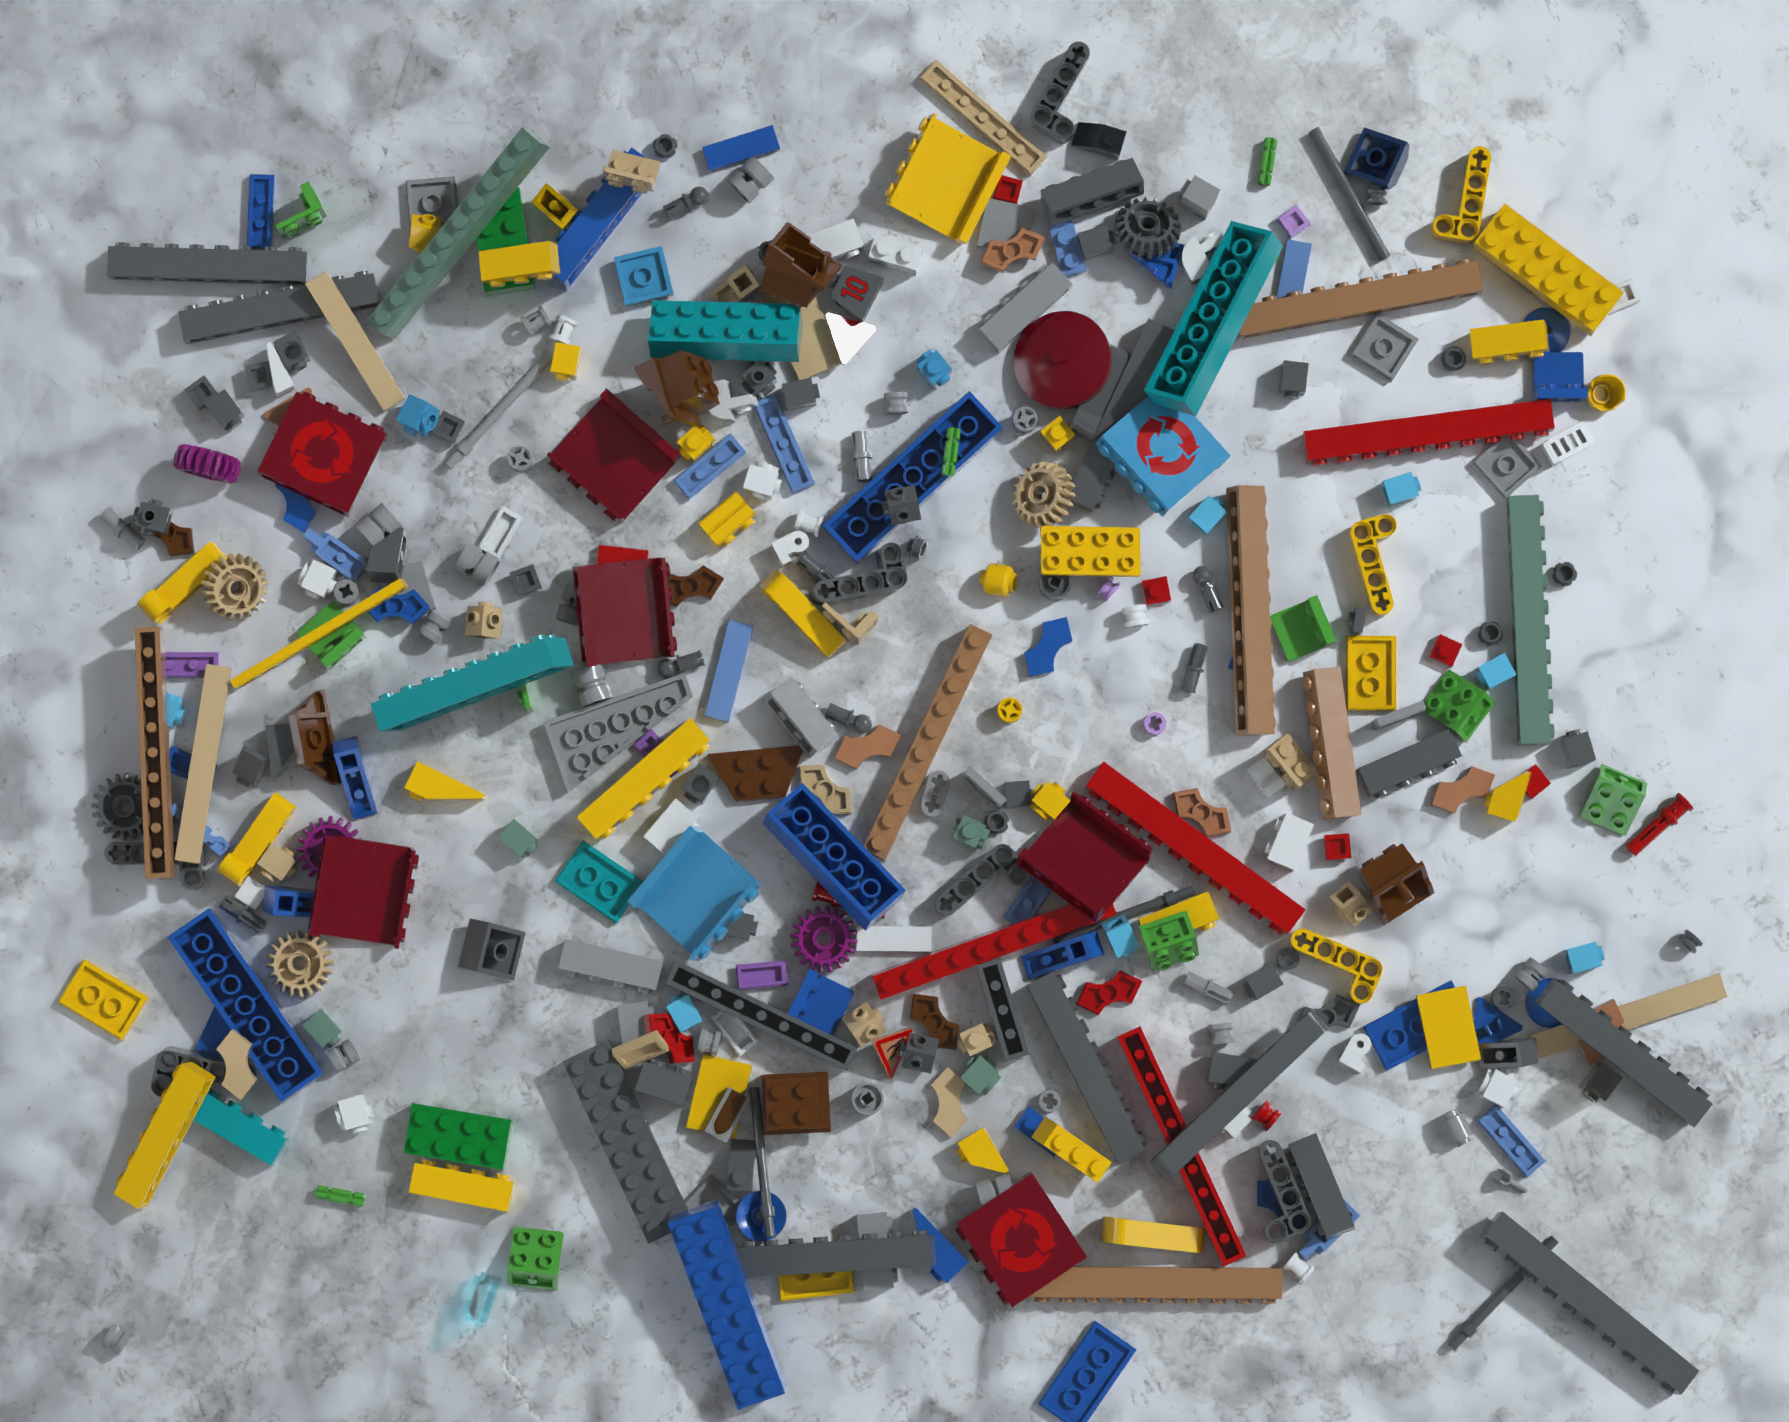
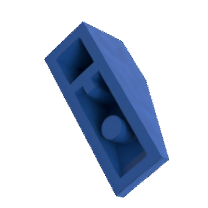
M357 736L334 741L333 754L353 820L378 814Z
M265 886L263 911L273 916L310 917L314 890Z
M1095 931L1021 955V960L1027 978L1032 979L1105 954L1098 933Z
M915 1207L912 1212L918 1230H927V1235L934 1234L936 1265L931 1266L933 1269L930 1273L939 1283L942 1280L948 1283L968 1261Z

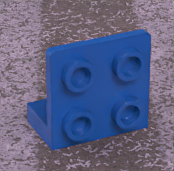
M1545 352L1543 357L1533 358L1534 401L1551 399V402H1584L1588 398L1587 388H1584L1582 352Z
M809 969L788 1015L833 1036L854 995V991Z

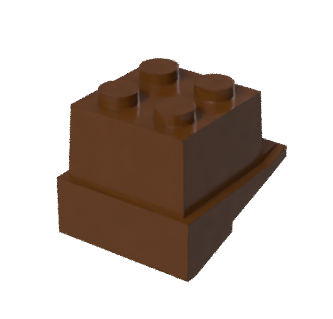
M787 222L768 245L763 266H766L761 291L768 293L771 297L790 301L794 306L807 308L819 291L826 289L840 271L842 264L832 258L830 252L823 251L811 243V238Z
M681 350L661 359L652 358L634 367L635 372L646 389L653 391L667 414L661 417L665 425L677 420L702 428L704 426L699 415L720 404L718 399L719 391L711 375V364L703 357Z
M1403 843L1399 846L1392 844L1383 851L1382 857L1377 860L1372 857L1361 865L1359 879L1372 899L1371 907L1384 926L1435 893L1424 863L1422 861L1417 863Z
M828 1072L761 1075L764 1135L831 1132Z

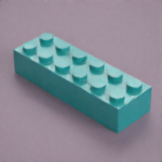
M652 300L648 335L650 358H663L683 350L707 360L799 362L803 324L801 307L794 306L793 304Z

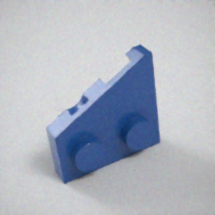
M1177 243L1174 249H1170L1168 255L1162 253L1160 259L1152 255L1150 261L1147 256H1143L1139 260L1138 253L1136 252L1131 257L1166 287L1172 288L1185 245Z

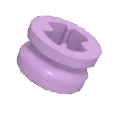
M1112 576L1097 593L1104 595L1106 601L1121 585L1119 582L1115 583Z
M1153 712L1146 716L1143 726L1148 734L1159 735L1166 727V720L1162 714ZM1151 717L1161 720L1162 723L1159 725V730L1154 731V727L1152 730L1148 727Z

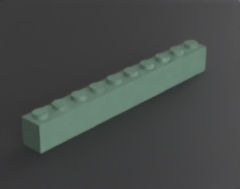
M522 127L367 320L384 336L396 339L550 146L533 131Z
M1539 495L1508 496L1506 498L1513 657L1514 671L1516 673L1514 679L1518 746L1548 745L1551 743V739H1554L1555 731L1554 724H1550L1549 714H1553V700L1549 699L1548 689H1552V675L1547 674V664H1551L1550 649H1546V639L1550 638L1549 624L1545 625V615H1548L1549 605L1548 600H1544V590H1547V575H1543L1542 565H1546V551L1541 548V541L1545 540V527L1540 526V516L1544 515L1543 501H1539Z

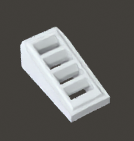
M269 342L266 344L274 391L278 397H281L295 390L296 386L275 345Z
M1583 421L1543 442L1540 447L1553 467L1596 442ZM1577 430H1581L1587 442H1581L1576 433ZM1572 434L1578 447H1573L1568 435ZM1563 439L1570 451L1566 452L1559 440ZM1554 443L1556 444L1558 450L1561 453V456L1559 457L1556 455L1553 447L1551 446Z

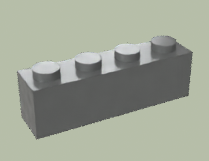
M1133 157L1127 160H1119L1113 165L1097 168L1090 173L1074 176L1067 181L1051 184L1041 189V204L1051 225L1055 226L1143 195L1144 180Z
M1447 729L1359 767L1356 770L1368 797L1375 795L1377 799L1390 793L1388 788L1397 785L1400 789L1412 784L1411 778L1420 775L1421 779L1435 774L1434 768L1443 765L1444 769L1458 764L1457 758L1461 757L1462 754L1451 729Z
M998 958L976 965L1004 1061L1029 1055L1001 959Z
M1312 1134L1288 1144L1290 1151L1286 1152L1291 1167L1296 1165L1299 1171L1296 1179L1301 1190L1306 1188L1309 1197L1305 1201L1310 1213L1315 1211L1318 1217L1315 1225L1319 1235L1325 1234L1326 1239L1330 1240L1355 1230V1225L1317 1134Z

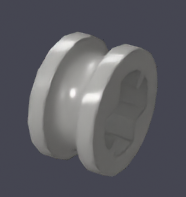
M1046 1090L1039 1096L1038 1103L1043 1111L1054 1112L1060 1107L1061 1098L1056 1091ZM1047 1094H1053V1099L1057 1100L1056 1106L1052 1105L1053 1108L1051 1109L1046 1108V1103H1043V1097L1047 1098Z

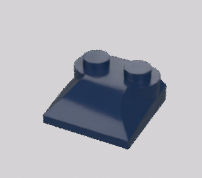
M1364 127L1344 172L1375 184L1382 190H1390L1397 184L1409 157L1410 145L1401 139Z

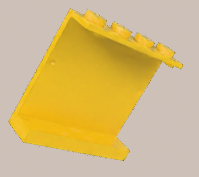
M933 113L928 118L924 117L920 122L918 130L921 132L917 139L913 138L907 148L909 155L906 161L902 160L896 170L898 177L895 183L891 182L885 192V196H887L885 203L963 245L968 243L1011 155L1004 151L996 152L936 119L937 114Z

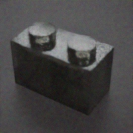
M1599 1062L1593 1066L1578 1087L1583 1090L1581 1095L1590 1102H1605L1623 1077L1604 1062Z

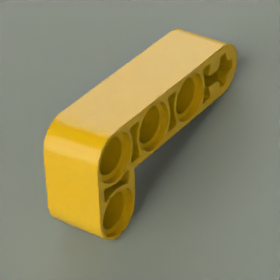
M1474 147L1468 154L1457 216L1441 214L1434 219L1430 232L1435 239L1458 244H1470L1478 236L1491 163V153L1486 147ZM1477 154L1481 155V159L1483 161L1481 162L1479 169L1474 170L1477 164V159H1475V157ZM1477 178L1481 183V187L1478 189L1472 188L1469 185V179ZM1465 203H1474L1477 211L1474 213L1468 212L1465 209ZM1439 222L1446 223L1449 231L1446 233L1439 232L1436 224ZM1461 227H1470L1473 230V236H1464L1461 233Z
M1382 514L1354 523L1348 533L1369 609L1372 614L1378 617L1387 615L1394 606L1376 542L1389 538L1396 531L1397 522L1389 514ZM1382 520L1388 521L1391 525L1390 532L1384 533L1380 531L1378 523ZM1355 528H1364L1367 532V537L1365 539H1358L1354 534ZM1363 551H1370L1374 555L1372 563H1365L1362 560L1361 554ZM1370 575H1377L1381 579L1380 586H1371L1368 582V577ZM1382 589L1384 592L1380 594L1381 601L1387 602L1384 611H1382L1381 607H1376L1375 605L1379 602L1378 595L1372 596V593H1377Z
M213 541L207 543L157 590L152 589L138 601L137 605L155 624H161L203 586L202 580L209 579L205 571H213L210 564L214 562L219 565L218 558L222 556L227 561V556Z
M776 569L758 586L827 658H830L846 642L845 638L779 570Z
M275 792L235 850L229 853L221 862L217 871L238 886H242L246 878L257 867L260 858L271 843L273 844L291 818L297 806Z
M1297 929L1291 933L1289 937L1291 948L1354 975L1348 992L1350 999L1354 1003L1363 1004L1370 1001L1383 971L1379 960L1307 929ZM1304 934V939L1309 942H1313V938L1317 939L1312 947V952L1308 951L1311 946L1307 944H1302L1299 947L1295 936ZM1326 943L1330 946L1331 952L1329 956L1322 957L1319 955V944ZM1346 952L1350 953L1354 958V962L1350 967H1346L1341 963V956ZM1368 962L1375 964L1377 968L1376 974L1372 977L1364 972V966ZM1358 985L1364 986L1367 989V996L1363 1000L1356 998L1354 994L1355 988Z
M1103 1216L1101 1242L1202 1253L1205 1228Z

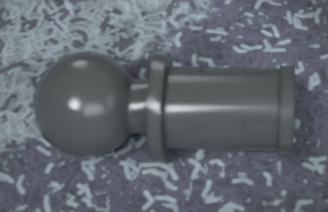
M694 187L690 192V196L686 197L683 193L681 194L682 197L664 205L663 208L669 220H672L688 210L690 212L693 211L692 205H704L709 199V193L704 187Z
M1199 566L1193 572V580L1202 586V589L1198 590V592L1202 593L1208 611L1212 613L1224 606L1216 590L1217 584L1211 585V570L1208 567Z
M698 650L684 656L676 655V661L668 658L663 659L658 663L657 671L660 676L670 678L674 676L677 670H680L682 674L686 670L705 666L704 658L693 661L694 659L701 658L703 656L702 652Z
M833 703L829 704L825 718L845 725V728H848V725L851 724L856 732L862 734L867 733L872 728V720L869 716L865 714L855 716L853 715V709L850 711Z

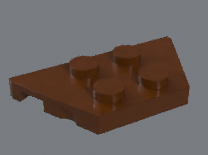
M325 689L315 691L288 716L297 765L325 782L337 785L341 784L342 781L333 754V731Z
M799 745L713 753L708 754V758L734 800L740 802L786 797L803 750Z

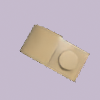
M745 265L708 294L714 302H742L754 295L761 288V284L749 266Z

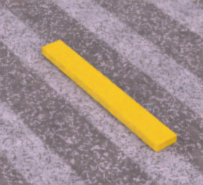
M404 579L394 581L229 681L233 688L245 686L404 591L408 587Z

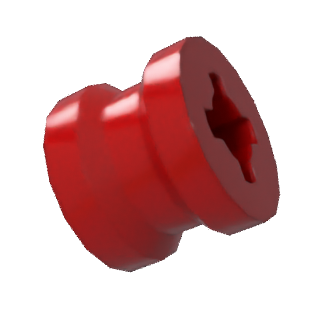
M1266 1100L1251 1119L1254 1122H1259L1262 1125V1129L1267 1132L1278 1120L1282 1112L1274 1110L1271 1107V1103Z

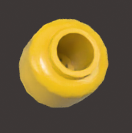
M997 563L989 564L986 570L981 571L979 583L983 585L984 592L988 595L1007 597L1010 593H1014L1018 582V575L1014 573L1011 566Z

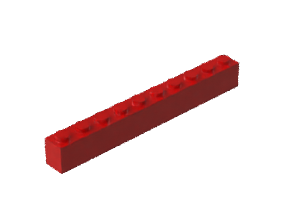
M1551 399L1308 430L1304 431L1302 436L1306 464L1312 463L1313 467L1327 465V461L1337 460V463L1352 462L1354 457H1362V460L1376 459L1377 454L1385 453L1387 457L1402 455L1401 451L1411 450V454L1426 452V448L1436 447V451L1450 449V445L1460 444L1461 447L1475 446V442L1484 440L1485 444L1499 443L1502 437H1509L1510 441L1525 439L1524 435L1534 434L1535 438L1549 436V432L1555 429Z
M1103 762L1085 786L1090 797L1097 802L1100 799L1109 804L1107 809L1119 817L1122 814L1129 819L1127 824L1137 831H1140L1142 828L1149 834L1147 838L1157 846H1160L1161 843L1169 848L1167 853L1176 860L1180 861L1182 858L1189 863L1188 868L1198 876L1201 873L1210 878L1208 883L1219 891L1221 888L1225 889L1230 893L1229 899L1239 906L1244 903L1250 908L1248 912L1258 920H1261L1262 917L1270 922L1268 927L1277 934L1281 935L1282 932L1286 935L1289 934L1305 912V908L1107 763Z
M1066 903L1029 918L872 973L871 975L878 995L882 1000L1094 922L1072 905ZM1113 904L1099 921L1117 915Z
M1141 1026L1116 1038L1167 1146L1187 1126ZM1198 1152L1178 1172L1217 1257L1224 1267L1246 1257V1253Z

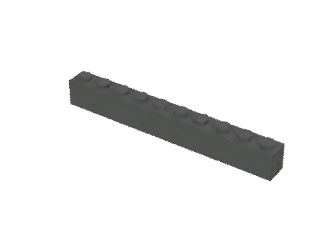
M1504 1212L1497 1213L1480 1235L1485 1240L1483 1244L1489 1250L1500 1252L1504 1256L1503 1261L1512 1268L1517 1266L1524 1272L1522 1276L1530 1283L1535 1284L1537 1282L1543 1287L1542 1292L1552 1300L1558 1299L1563 1304L1561 1306L1563 1310L1572 1316L1576 1314L1582 1319L1581 1324L1592 1332L1596 1330L1601 1334V1340L1611 1348L1616 1346L1622 1351L1620 1355L1631 1364L1633 1362L1641 1367L1640 1372L1651 1380L1655 1378L1661 1383L1659 1387L1671 1396L1673 1393L1675 1395H1682L1698 1374L1699 1370Z

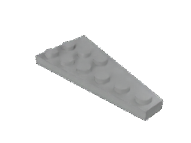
M685 673L543 722L567 793L693 697Z

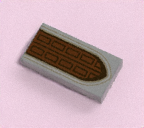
M728 1087L705 1132L727 1143L751 1099Z

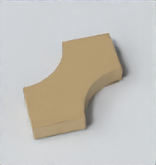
M824 765L799 766L800 784L803 783L817 796L833 815L851 814L850 788L839 787L828 778Z
M232 1029L216 1050L222 1055L226 1065V1074L221 1085L242 1100L257 1081L248 1064V1054L253 1044Z
M947 1067L931 1084L939 1100L938 1112L933 1122L947 1135L952 1137L968 1120L960 1106V1094L966 1083Z

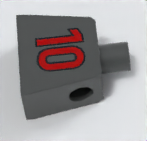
M846 266L841 276L836 274L828 287L834 289L830 300L857 321L864 322L884 283V278Z

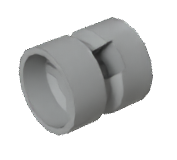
M753 156L742 165V171H736L727 180L730 186L748 203H751L759 195L758 189H765L774 180L772 174Z
M383 503L372 511L371 518L365 517L355 525L373 546L396 529L403 528Z
M469 542L459 556L454 570L464 576L472 575L473 581L485 587L494 575L500 559L489 552L483 554L482 548Z
M602 664L590 666L571 674L576 687L581 688L578 696L582 708L613 698L609 684L603 683L606 677Z
M862 1083L854 1089L851 1102L859 1113L872 1115L881 1109L884 1095L877 1085Z
M1009 1173L995 1176L994 1181H990L987 1178L975 1182L981 1206L1012 1186Z

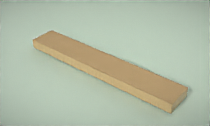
M937 60L920 77V80L996 147L1011 155L1010 159L1028 175L1031 176L1046 160L1047 156Z
M327 270L306 282L305 285L383 411L404 400L405 396Z

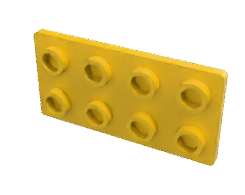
M1042 526L1040 529L1042 575L1139 577L1141 575L1140 528Z

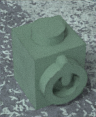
M963 815L962 819H956L951 832L955 833L953 836L954 840L973 849L978 848L981 850L990 830L986 828V825Z
M987 1055L985 1058L979 1056L977 1059L972 1056L963 1066L966 1071L960 1079L978 1095L981 1092L986 1095L1002 1077L995 1069L998 1064Z

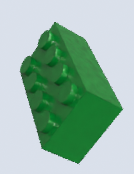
M519 187L477 237L478 251L529 244L522 194ZM528 278L529 282L515 284L514 281L505 282V286L490 287V284L483 282L484 292L488 297L535 290L534 278Z
M412 1103L403 1153L505 1170L513 1120Z

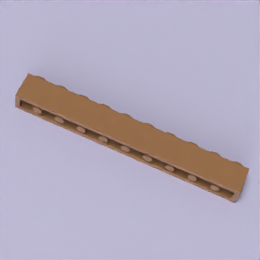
M1463 259L1457 261L1456 265L1447 267L1446 263L1432 266V270L1428 271L1416 268L1408 270V274L1398 276V273H1389L1383 275L1384 279L1375 281L1373 277L1360 279L1359 284L1350 285L1349 282H1341L1335 284V288L1325 290V286L1310 289L1311 293L1301 294V291H1293L1287 293L1286 297L1277 299L1276 295L1262 298V302L1253 304L1237 335L1238 340L1478 295L1483 291L1478 261L1471 262V259Z
M1237 485L1226 488L1236 736H1265L1275 734L1274 728L1276 726L1273 706L1275 695L1272 682L1274 670L1271 658L1273 645L1270 633L1272 620L1269 609L1271 596L1268 585L1270 571L1267 560L1269 546L1266 536L1268 522L1265 512L1267 497L1264 486Z
M969 624L865 842L864 847L873 856L883 861L886 860L992 638L991 633Z
M160 626L134 628L145 879H175L164 629Z
M1074 1266L1029 1297H1034V1302H1050V1297H1060V1302H1075V1298H1085V1302L1099 1303L1100 1298H1110V1303H1125V1298H1135V1303H1150V1298H1160V1303H1175V1298H1185V1303H1201V1298H1211V1303H1226V1299H1236V1303L1249 1304L1251 1299H1261L1262 1304H1276V1299H1282V1268Z

